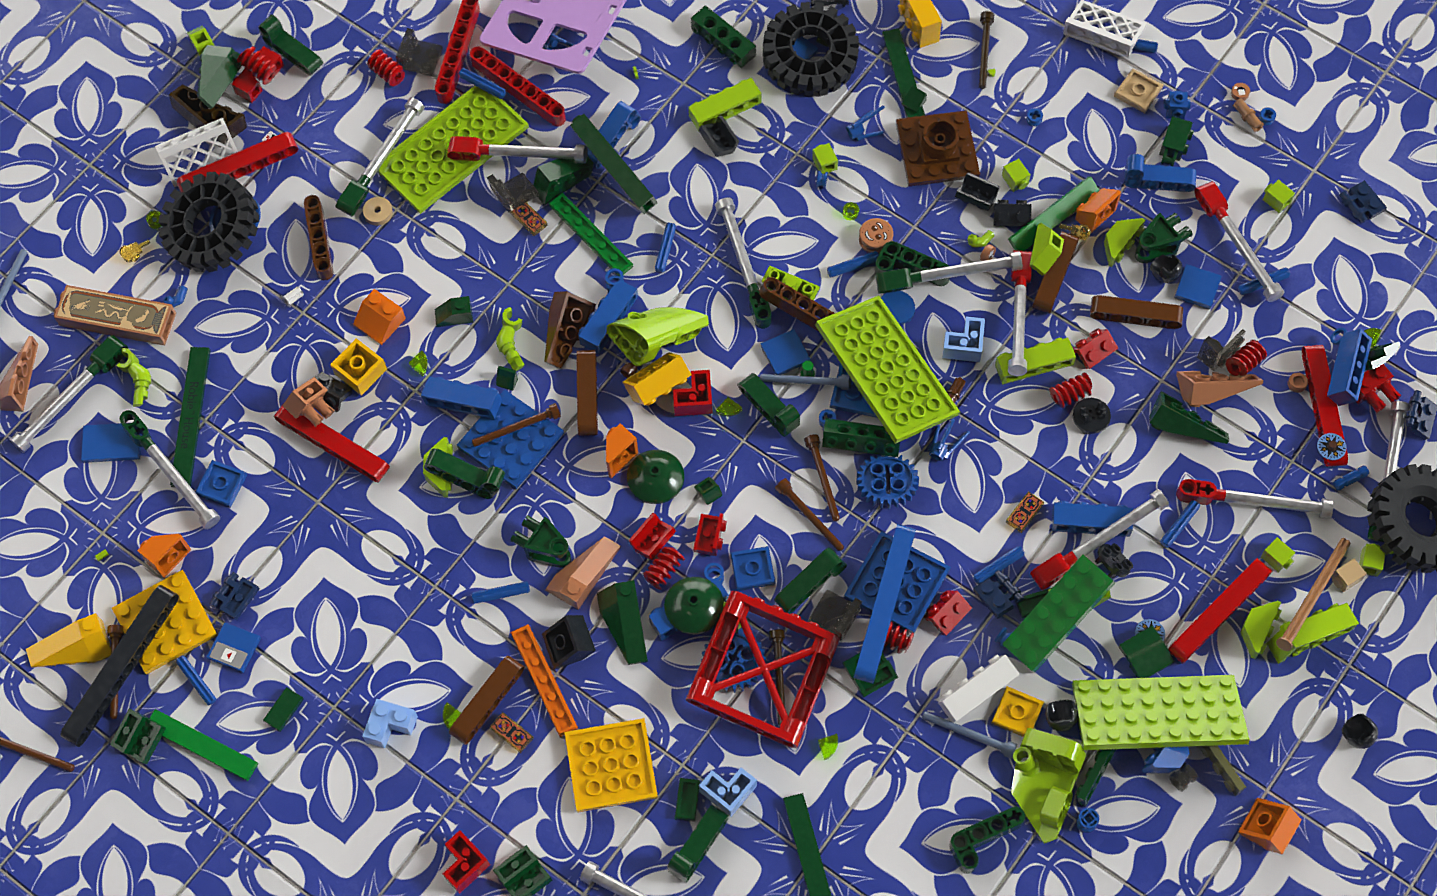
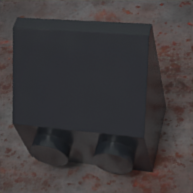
M565 615L542 633L554 669L584 660L596 651L583 615Z

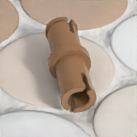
M1242 98L1238 99L1233 107L1241 114L1242 120L1247 122L1254 132L1261 130L1264 124L1255 115L1256 112L1250 109Z

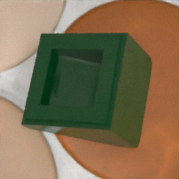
M912 86L901 105L917 113L926 102L927 94Z
M498 366L496 385L513 391L518 381L516 371Z
M710 477L694 486V489L707 505L722 496L719 485Z

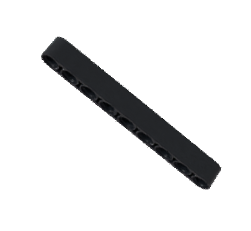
M163 585L156 587L60 732V736L77 747L84 744L179 599L177 593Z

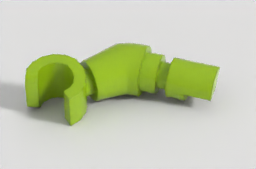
M508 307L502 315L503 327L496 338V345L498 350L506 355L505 358L512 369L518 371L525 364L514 346L515 331L519 330L522 326V319L518 318L517 321H510L512 308Z
M123 348L121 349L122 354L128 360L126 363H118L116 366L121 371L129 373L132 377L133 384H135L134 388L136 389L134 390L133 407H140L143 405V400L148 399L147 390L149 385H151V375L149 370L139 364V359L133 352Z

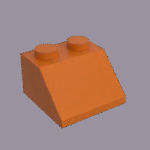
M1102 188L1098 192L1092 193L1085 204L1081 203L1076 209L1075 220L1092 233L1116 211L1121 191Z
M373 289L362 301L353 325L383 345L406 317L403 308Z
M621 423L617 427H612L606 436V464L610 478H613L639 453L637 438Z
M169 534L151 536L140 545L137 551L152 569L165 578L191 551V548L182 535Z
M1257 798L1238 832L1268 851L1283 854L1302 820L1288 805Z

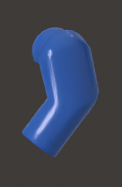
M180 285L176 295L173 297L166 296L163 299V303L171 304L173 308L182 304L188 288Z

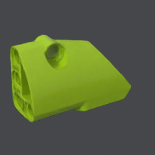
M659 307L640 313H628L626 318L608 324L607 334L635 366H640L652 361L663 345L671 342L679 345L692 340L700 333L702 328L709 325L707 315L696 311L674 307Z
M1027 728L1020 748H1017L1013 753L1015 769L1011 793L1045 844L1056 840L1071 805L1072 790L1086 758V753L1082 746L1073 740ZM1028 757L1026 761L1021 762L1023 758Z

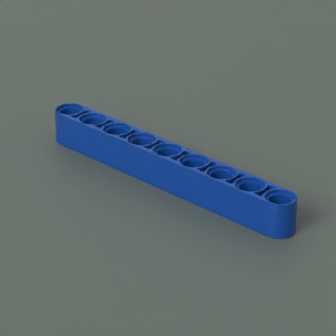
M900 524L896 526L854 679L874 683L916 532L914 528Z

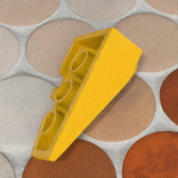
M95 613L71 623L26 648V652L32 668L56 666L57 664L72 665L81 662L95 663L110 657L111 645L104 623Z

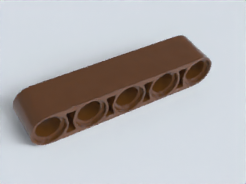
M309 195L304 199V209L313 264L318 277L321 280H329L333 277L334 270L324 210L319 197Z
M1063 231L1060 234V237L1064 239L1062 253L1044 275L1032 306L1034 309L1049 314L1079 241V237Z
M773 277L766 278L759 290L761 298L817 331L819 330L815 326L816 321L835 314Z
M1096 295L1091 298L1090 317L1097 320L1179 329L1182 327L1183 307L1174 304Z
M596 350L577 351L578 436L598 435Z
M507 655L452 724L449 734L463 744H468L522 675L525 666Z

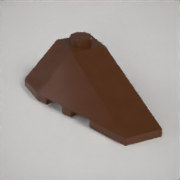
M568 291L554 292L549 309L545 363L562 368L573 351L572 347L577 340L579 341L578 333L580 329L587 325L589 316L594 312L595 303Z

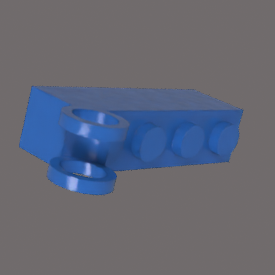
M616 268L606 272L605 280L608 294L600 300L598 309L595 313H591L587 325L583 326L578 333L580 345L589 350H596L597 354H600L610 339L607 334V325L623 319L638 298L637 288L624 282L622 271ZM611 273H618V274L620 275V276L614 275V276H611V277L608 278V276H609Z
M1341 327L1336 329L1330 337V341L1334 345H1339L1327 393V396L1338 406L1358 401L1372 343V338L1361 328L1348 332L1345 328ZM1344 332L1343 336L1339 340L1335 341L1336 336L1339 333Z
M710 563L704 569V578L713 582L719 588L723 600L726 602L729 594L722 585L724 582L723 567L718 563ZM713 572L720 574L717 578H710L708 575ZM693 598L690 602L696 603L697 599ZM657 607L651 611L649 622L661 641L679 631L668 621L664 607Z

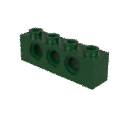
M706 5L691 17L692 31L695 34L701 35L708 44H712L720 54L727 56L734 65L737 64L740 68H743L756 56V45Z
M827 418L825 420L822 447L898 457L900 442L895 444L884 426Z

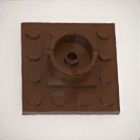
M967 110L896 119L895 123L908 187L964 180L967 173L980 177Z

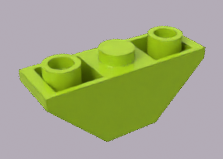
M204 26L187 32L199 57L205 46H215Z
M1145 219L1116 221L1107 232L1104 246L1110 267L1122 260L1125 250H1130L1135 243L1134 239L1140 237L1144 232Z
M1039 223L1037 227L1030 266L1043 276L1061 255L1064 239L1042 223Z
M770 265L762 278V283L766 278H776L813 301L820 289L818 285Z
M443 437L431 448L440 449L453 455V445L449 444L447 437ZM429 450L423 459V475L425 480L444 498H448V491L452 490V483L424 469L430 453Z
M1278 600L1252 608L1242 626L1240 633L1253 659H1256L1258 654H1263L1267 646L1264 641L1266 637L1270 638L1274 627L1271 626L1273 620L1277 621L1282 612L1279 609L1281 602Z

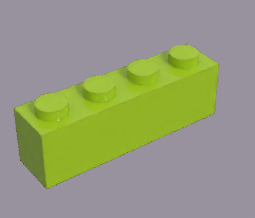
M752 78L742 80L738 84L727 87L715 95L712 94L700 102L693 103L688 107L689 117L696 129L699 130L701 125L715 123L718 116H723L727 120L761 104L762 93Z
M1057 338L1046 344L1038 343L1034 347L1024 348L1027 373L1022 376H1013L1008 372V361L1012 358V353L1005 352L1000 354L996 358L995 367L1003 385L1074 365L1076 355L1069 338Z

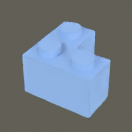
M966 317L964 333L946 331L942 358L980 362L985 318Z
M376 699L362 737L368 744L386 748L392 730L411 735L418 716L413 709Z
M740 768L729 782H726L712 770L699 785V792L732 817L757 787V780L743 768Z

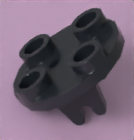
M1091 397L1079 401L1074 407L1072 416L1074 423L1082 433L1093 434L1099 433L1109 426L1111 412L1105 402Z
M1103 544L1098 548L1099 557L1095 560V563H1102L1110 571L1108 574L1110 578L1113 579L1116 576L1126 577L1130 573L1133 564L1121 553V548L1117 544Z

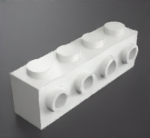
M998 654L988 661L990 663L985 668L981 666L972 672L974 675L969 680L964 678L956 684L958 688L953 692L950 689L941 695L942 700L938 704L951 722L958 721L1020 675L1006 654L1000 657Z

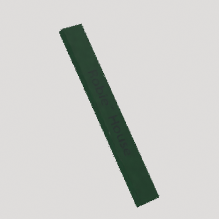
M190 347L173 466L190 487L211 351L209 347Z

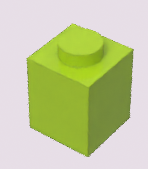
M830 143L818 145L813 149L812 159L818 171L829 173L838 169V159Z
M1017 159L1003 166L1002 177L1014 192L1028 186L1030 173L1020 159Z
M1278 179L1274 184L1270 183L1265 188L1263 201L1280 213L1292 202L1295 192Z
M1277 537L1264 550L1261 558L1279 573L1283 568L1287 570L1294 562L1292 558L1295 552Z
M1366 544L1361 550L1359 564L1368 575L1378 577L1383 570L1385 553L1379 548L1380 545Z

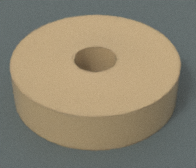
M373 197L364 204L363 214L368 223L379 226L387 223L392 218L393 209L391 203L386 198Z

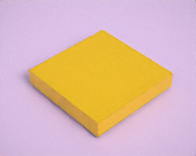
M1006 686L991 724L1024 737L1027 728H1034L1044 701Z

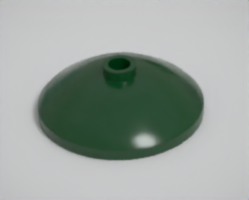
M645 451L635 457L629 465L627 471L628 487L636 498L645 503L661 504L668 502L683 487V466L673 454L667 451ZM652 470H658L657 473H652Z
M687 577L679 580L669 589L665 597L664 609L668 621L674 628L687 634H701L717 625L724 609V600L721 591L713 582L702 577ZM695 598L697 602L691 603L690 600Z

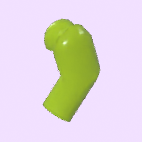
M987 230L982 237L970 234L967 238L968 244L971 247H985L995 235L990 230Z

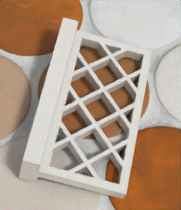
M1081 0L1071 17H1068L1065 21L1063 34L1129 58L1133 47L1146 27V23ZM1085 7L1090 11L1082 12L1081 8ZM1098 14L1106 15V17L1099 19ZM1093 16L1095 20L1087 21L1086 17ZM1114 20H1120L1122 23L1115 25ZM1109 22L1111 26L1104 27L1102 23ZM1136 26L1139 27V29L1132 31L1130 27ZM1126 28L1127 32L1120 33L1118 29ZM1129 36H1130V37L1132 38V40H1129V39H1126V38H1123V37H1129Z
M223 118L155 146L174 187L178 186L173 177L176 170L185 172V175L192 172L189 171L192 163L203 167L208 165L206 163L209 156L216 157L218 160L225 158L223 155L226 148L233 150L234 153L238 152ZM223 133L227 135L225 144L216 141L217 137ZM207 141L211 143L208 151L199 148L202 142ZM214 144L223 147L220 155L211 152ZM190 148L194 150L191 158L182 155L185 149ZM198 151L206 154L203 162L195 160ZM171 155L177 157L174 165L167 163L165 158ZM180 159L189 161L186 169L178 167Z

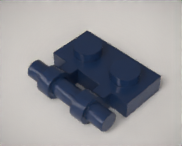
M1365 180L1350 188L1348 191L1350 195L1345 191L1339 195L1343 200L1342 203L1350 208L1353 212L1352 215L1355 219H1359L1361 223L1368 219L1365 214L1372 219L1387 209V206Z
M1415 390L1413 396L1410 397V409L1406 412L1405 418L1407 420L1405 425L1412 427L1411 431L1421 439H1430L1437 405L1427 397H1421V391Z
M1000 570L994 574L997 578L996 582L987 578L973 588L974 593L997 619L1013 609L1012 600L1015 599L1018 603L1024 600L1021 590L1017 586L1014 587L1010 582V578ZM1003 587H1005L1008 591V593L1005 595L1000 590Z
M232 572L229 577L225 578L220 590L213 594V599L209 604L216 608L220 602L223 603L219 608L220 611L237 621L260 588L244 577L238 583L235 582L239 575ZM233 588L229 596L226 597L225 595L229 591V589Z

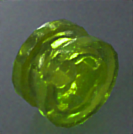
M853 202L846 203L842 211L843 217L846 220H855L859 215V206ZM848 209L854 210V214L848 212Z
M151 211L146 215V221L152 229L161 227L158 222L162 214L159 211Z

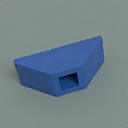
M1189 747L1155 748L1154 753H1151L1144 762L1146 764L1142 771L1144 773H1171L1179 769L1190 754Z

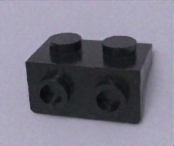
M718 116L715 123L701 125L698 130L716 157L733 154L739 144L737 136L723 116Z
M967 173L955 197L963 202L975 205L979 209L989 211L996 201L1000 186Z
M998 200V203H993V226H1025L1031 221L1032 204H1027V200H1016V204H1009V200Z
M320 372L315 378L328 389L323 396V400L335 412L340 411L341 402L352 394L353 388L324 372Z

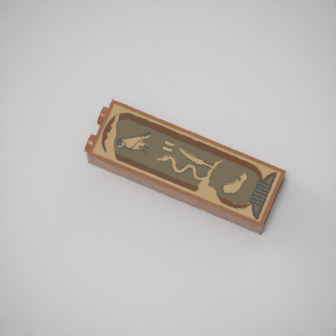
M66 285L64 291H62L60 303L54 311V318L60 326L159 345L166 344L176 316V311L171 304Z

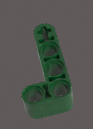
M271 14L258 26L264 42L307 75L311 76L323 65L322 59L316 53L284 31L281 22L274 15Z
M889 241L884 245L876 260L875 274L892 271L895 267L898 269L909 268L910 272L948 267L949 265L900 243ZM950 278L928 282L937 286H945L949 283Z
M751 373L737 384L741 393L783 437H786L800 426V414L797 409L791 404L785 406L755 373Z
M436 448L430 450L424 465V469L429 473L485 499L494 497L499 491L505 476V472L501 468L492 466L484 471Z
M830 547L826 548L776 595L774 601L784 612L791 614L832 575L836 577L842 573L847 564Z
M711 805L680 852L677 851L669 861L667 866L668 872L687 883L726 825L730 815Z
M1011 807L954 833L951 837L949 848L959 869L967 874L974 872L979 862L975 848L1019 829L1025 820L1023 809ZM1012 815L1014 817H1019L1018 822L1015 819L1011 821L1009 820L1011 819ZM999 823L1002 829L996 831L991 827V824ZM980 831L983 834V838L976 839L972 833ZM960 839L964 842L965 846L957 847L954 841ZM963 859H972L974 865L970 867L966 866L963 862Z

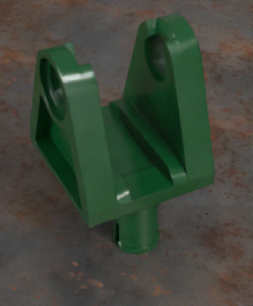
M1161 213L1157 214L1140 236V244L1135 251L1136 260L1140 263H1150L1162 254L1168 257H1172L1171 255L1173 254L1176 255L1180 243L1193 236L1191 229L1185 226L1177 232L1173 228L1181 223L1177 213H1173L1166 219ZM1146 250L1150 255L1141 257L1139 252Z
M527 515L525 517L527 521L524 519L522 526L531 530L533 534L528 538L517 530L514 532L516 536L512 535L511 542L524 548L526 557L530 561L559 568L567 566L571 562V554L566 539L548 518L544 517L541 522H538ZM565 554L567 555L565 561L556 560V558H562Z

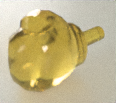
M1074 224L1071 226L1059 225V228L1069 230V234L1079 237L1080 240H1086L1091 234L1090 227L1085 224L1079 226Z
M146 240L139 245L135 241L127 246H122L119 249L121 257L126 262H136L140 258V254L143 253L141 248L150 244V241Z

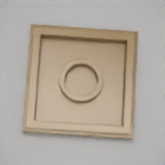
M1132 68L1115 92L1114 97L1145 113L1164 85Z

